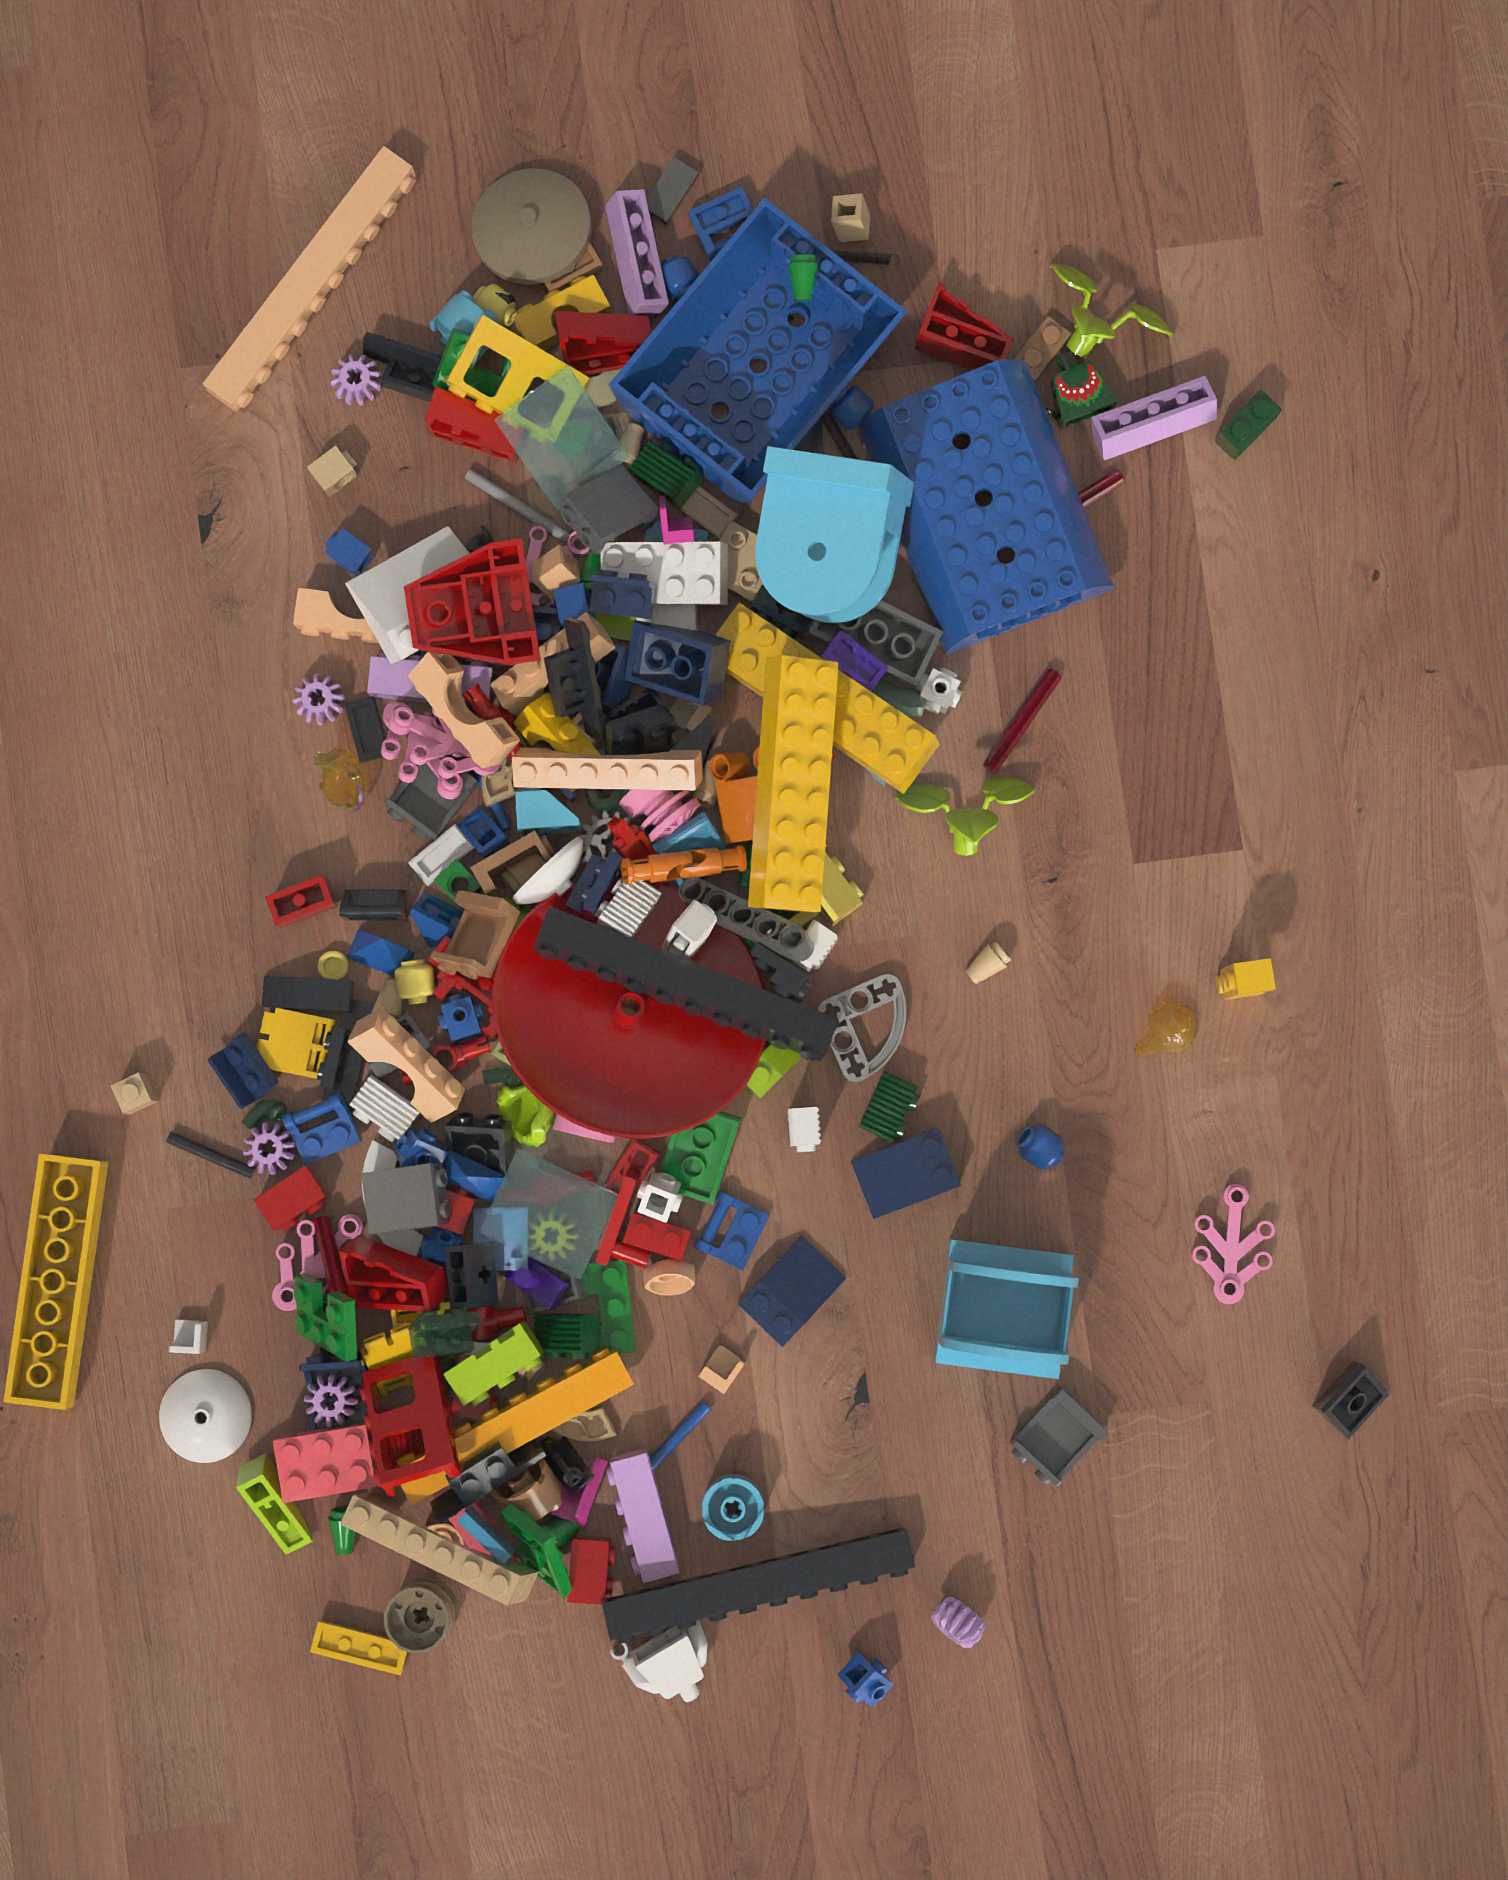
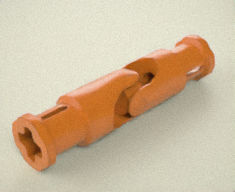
M737 845L733 849L724 850L714 847L675 853L648 855L645 859L636 860L622 858L621 861L622 878L625 885H631L632 882L649 880L653 883L682 878L720 875L721 871L730 870L743 872L747 868L746 852L743 845Z

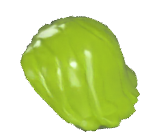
M525 1085L513 1089L503 1086L502 1090H499L497 1093L498 1098L496 1102L498 1103L497 1110L499 1115L503 1116V1120L512 1122V1137L516 1138L521 1144L537 1148L545 1142V1136L555 1120L556 1113L540 1102Z

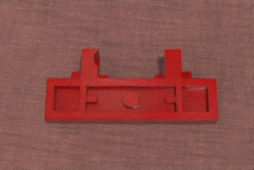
M445 936L434 951L445 953L451 939ZM429 956L427 961L439 969V963ZM440 970L436 977L441 982L432 992L434 996L444 1002L448 992H452L454 988L461 992L464 988L489 1007L487 1012L492 1016L487 1026L481 1029L482 1032L492 1039L497 1034L492 1009L495 972H493L491 978L478 976L477 979H472L456 971L455 975Z

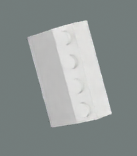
M448 526L345 583L391 664L419 650L414 649L412 645L404 586L469 554L468 550Z

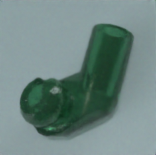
M262 1100L254 1106L241 1122L251 1130L257 1127L263 1120L281 1121L282 1115L287 1113L285 1104L278 1100Z

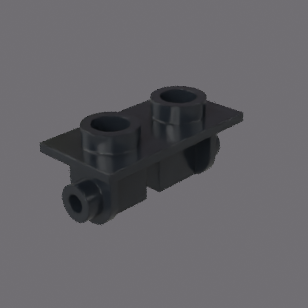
M564 1436L560 1441L552 1437L543 1439L541 1444L546 1454L544 1460L569 1495L573 1497L595 1475L567 1437Z

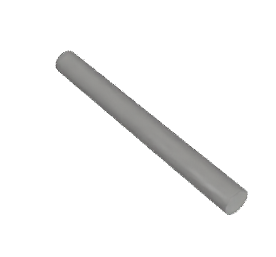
M472 468L468 470L465 475L466 480L536 525L544 527L547 532L564 543H567L568 537L571 534L570 531Z

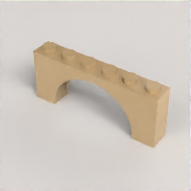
M376 1492L352 1496L340 1523L341 1525L507 1606L527 1600L539 1571L512 1558H509L505 1564H501L493 1555L450 1540L417 1523L401 1511V1504Z

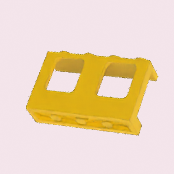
M484 315L478 316L473 325L474 329L450 374L444 379V382L450 385L448 390L461 398H465L466 394L477 400L475 406L489 414L493 410L503 415L501 421L515 429H518L519 425L530 431L528 434L530 438L543 445L545 441L555 442L589 377ZM482 345L494 350L511 362V367L494 397L486 396L467 385L463 380L474 356ZM534 377H540L564 393V398L547 428H541L517 412V407Z

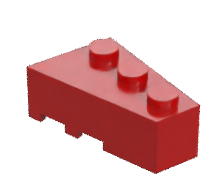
M939 282L919 331L915 349L969 370H975L994 361L1007 359L1014 339L986 317L981 318L968 308L969 304L962 299L959 301L946 291V287Z
M555 311L563 361L584 375L622 369L651 334L648 316Z
M435 386L424 419L430 436L515 463L517 462L527 429L520 425L518 429H515L501 421L503 415L493 410L489 414L475 406L476 402L461 398L454 393Z
M357 1235L339 1250L348 1296L355 1300L356 1308L431 1312L449 1296L444 1268L440 1265Z

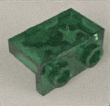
M461 1308L443 1315H438L436 1311L421 1313L408 1328L412 1356L414 1358L472 1352L474 1347L471 1332L480 1324L478 1311L467 1312V1309Z

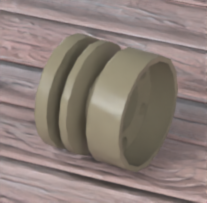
M432 1578L414 1580L405 1585L389 1601L384 1613L385 1631L390 1641L399 1649L411 1654L425 1653L436 1648L454 1628L458 1618V1603L453 1592L443 1582ZM423 1607L428 1609V1616L425 1619L420 1616Z

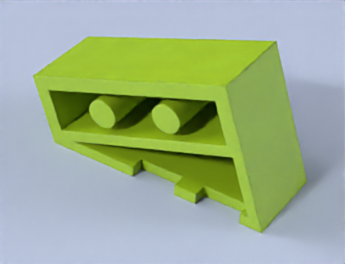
M524 1320L443 1375L463 1406L469 1402L476 1406L489 1397L487 1390L496 1384L500 1389L516 1379L513 1373L522 1367L527 1372L542 1362L539 1356L545 1351Z

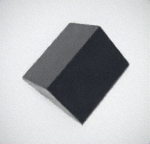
M1353 1361L1312 1407L1349 1440L1390 1394L1365 1365Z

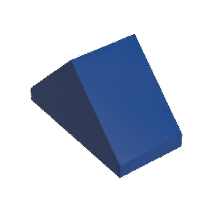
M481 807L457 825L484 859L511 843Z

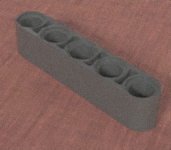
M688 878L679 887V896L687 907L693 900L698 901L700 904H706L717 917L715 924L755 943H759L793 961H805L814 951V944L808 934L800 925L764 908L748 907L747 900L700 878ZM700 893L697 898L693 899L696 894ZM725 904L721 910L717 911L721 905ZM750 916L747 921L742 922L745 917ZM771 928H775L772 933L767 934ZM801 939L798 945L792 946L796 940Z

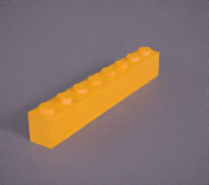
M602 1348L598 1352L591 1355L593 1360L584 1365L577 1362L564 1369L565 1375L554 1380L553 1377H549L536 1385L537 1390L528 1395L525 1392H521L508 1400L510 1405L500 1410L497 1407H493L480 1415L482 1420L473 1425L466 1422L456 1427L454 1434L460 1465L498 1441L506 1452L509 1453L634 1385L616 1349ZM425 1450L417 1455L410 1452L397 1460L398 1465L394 1468L422 1460L425 1457ZM443 1471L401 1484V1487L410 1504L413 1505L448 1486L449 1483L445 1476L446 1473Z

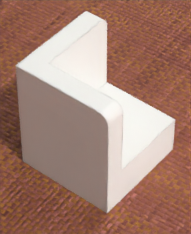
M176 1319L174 1344L169 1346V1352L191 1354L206 1352L208 1321Z

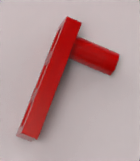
M631 1170L626 1172L595 1261L597 1263L607 1266L610 1257L644 1269L647 1266L651 1251L617 1239L639 1176L637 1172Z

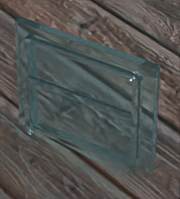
M569 366L564 367L535 390L530 391L527 396L494 419L557 511L561 508L565 494L609 472L629 458V455Z
M517 1148L504 1179L497 1189V1194L479 1233L580 1280L595 1246L601 1238V1233L618 1194Z

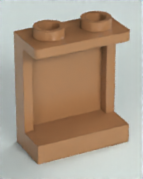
M534 830L470 868L485 894L497 897L501 892L493 878L504 872V868L536 852H540L547 863L551 856L556 853L546 836L542 835L539 837Z
M458 890L454 902L465 909L446 952L432 951L430 957L438 962V968L446 973L455 975L456 971L472 979H477L478 976L491 978L520 911L503 898Z

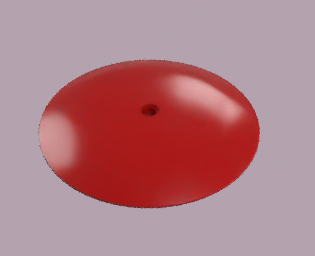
M615 877L603 901L605 900L610 903L615 896L611 891L622 877ZM665 883L658 889L662 892L658 903L633 936V939L663 950L661 948L672 925L687 908L679 896V888ZM572 885L563 895L559 896L555 893L539 903L522 919L509 937L498 961L492 991V1009L499 1042L508 1062L526 1088L540 1102L566 1120L594 1132L622 1138L645 1139L680 1133L702 1124L725 1109L749 1082L762 1055L765 1040L759 1037H747L741 1030L730 1026H719L712 1019L702 1015H690L684 1011V1008L674 1004H662L655 997L648 994L631 992L625 985L614 981H603L596 974L589 971L572 969L567 963L558 959L550 960L542 957L537 951L532 949L549 906L594 924L597 923L598 918L594 916L593 920H590L566 908V902L575 885ZM715 924L705 944L699 948L690 961L765 990L760 970L753 966L754 959L750 956L751 951L741 936ZM629 1006L636 1014H627L622 1007Z

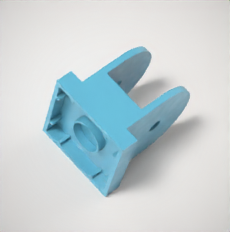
M767 446L763 472L768 474L755 547L756 566L763 585L780 604L816 621L841 623L863 616L881 601L893 579L905 509L910 507L914 482L891 464Z
M949 1239L934 1362L1059 1379L1060 1365L1069 1364L1070 1354L1066 1352L1073 1289L1078 1288L1079 1278L1071 1276L1074 1255Z

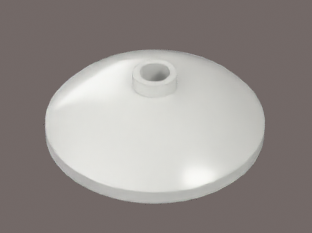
M578 836L564 846L516 892L511 900L515 904L525 905L541 902L555 892L559 896L563 895L573 885L569 879L580 865L583 840Z
M214 1369L195 1370L178 1378L166 1391L159 1410L160 1429L167 1444L183 1458L199 1463L219 1461L233 1454L246 1440L252 1425V1405L246 1390L234 1377ZM199 1412L206 1414L207 1420L205 1423H200L197 1420Z

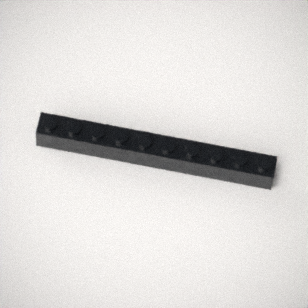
M551 906L548 908L532 949L546 959H558L567 963L572 969L589 971L596 974L603 981H614L625 985L631 992L648 994L655 997L662 1004H674L684 1008V1011L690 1015H702L710 1018L719 1026H730L741 1030L747 1037H759L769 1041L772 1046L778 1049L795 1051L802 1058L810 1061L818 1060L821 1062L829 1049L838 1022L836 1017Z
M901 1527L601 1599L610 1641L616 1640L617 1644H622L635 1640L636 1634L647 1632V1636L663 1634L666 1632L665 1627L678 1625V1629L689 1628L697 1625L696 1620L708 1617L709 1622L727 1618L726 1613L736 1610L739 1611V1614H747L757 1611V1605L769 1603L770 1607L780 1606L788 1603L787 1598L798 1595L801 1600L818 1596L817 1591L827 1588L830 1589V1592H838L848 1589V1583L860 1581V1585L871 1584L879 1581L878 1576L889 1573L891 1578L909 1574L908 1569L915 1567L908 1531Z

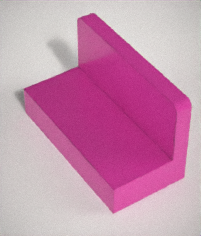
M665 495L659 496L663 544L694 541L692 516L668 519Z
M597 1457L594 1463L584 1460L595 1476L573 1497L569 1495L562 1485L560 1496L562 1504L557 1510L550 1512L552 1515L585 1526L608 1461Z

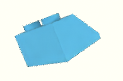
M522 787V792H515L517 829L522 836H526L534 830L537 835L583 832V826L579 818L547 790Z

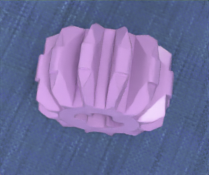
M351 353L349 354L350 362L345 363L343 359H339L338 363L341 369H332L331 373L336 378L330 382L332 388L337 389L335 393L337 398L345 397L347 405H351L356 398L359 406L364 405L363 398L366 396L369 400L374 401L375 397L371 391H381L382 388L377 383V381L381 380L382 374L375 371L377 368L376 362L371 361L367 363V357L363 354L356 361L354 354ZM357 375L358 379L361 378L362 381L356 384L355 381L352 382V377Z
M315 673L313 683L307 677H304L302 681L306 687L303 689L300 686H296L294 689L298 694L302 695L292 699L293 704L301 705L296 713L299 716L306 714L305 721L308 724H311L316 718L317 724L323 726L325 716L331 722L336 720L332 714L333 710L338 713L343 712V708L336 704L345 701L343 694H337L342 687L339 683L331 685L333 678L329 675L322 681L321 676ZM320 693H322L325 702L322 705L318 702V706H316L313 697L315 695L320 697Z
M263 1123L262 1132L256 1127L251 1129L255 1140L247 1137L244 1139L246 1144L252 1145V1149L243 1150V1155L254 1156L247 1164L253 1167L259 1163L257 1172L260 1174L266 1171L267 1166L271 1175L277 1174V1165L281 1169L286 1170L288 1165L284 1158L290 1160L295 1158L293 1153L287 1152V1148L296 1147L295 1142L286 1143L285 1140L291 1134L287 1130L280 1135L281 1124H275L271 1131L269 1123ZM273 1141L275 1144L272 1147H276L275 1154L269 1153L266 1156L267 1150H263V1146Z
M336 1373L329 1374L328 1382L323 1375L318 1376V1385L310 1383L307 1387L315 1395H306L304 1397L305 1402L313 1403V1406L306 1409L307 1414L317 1411L318 1415L315 1417L314 1422L319 1423L323 1417H326L325 1423L327 1427L333 1425L334 1417L340 1425L345 1422L343 1413L350 1417L355 1413L348 1405L358 1403V1398L349 1397L348 1395L354 1392L356 1387L354 1385L347 1389L344 1387L348 1380L346 1376L336 1383ZM327 1392H330V1396L333 1394L337 1396L338 1400L334 1403L335 1407H332V1403L329 1405L325 1403L324 1399L328 1397Z
M946 1597L942 1603L938 1604L934 1614L931 1616L935 1626L949 1639L963 1648H972L983 1636L982 1633L986 1629L982 1618L954 1597Z

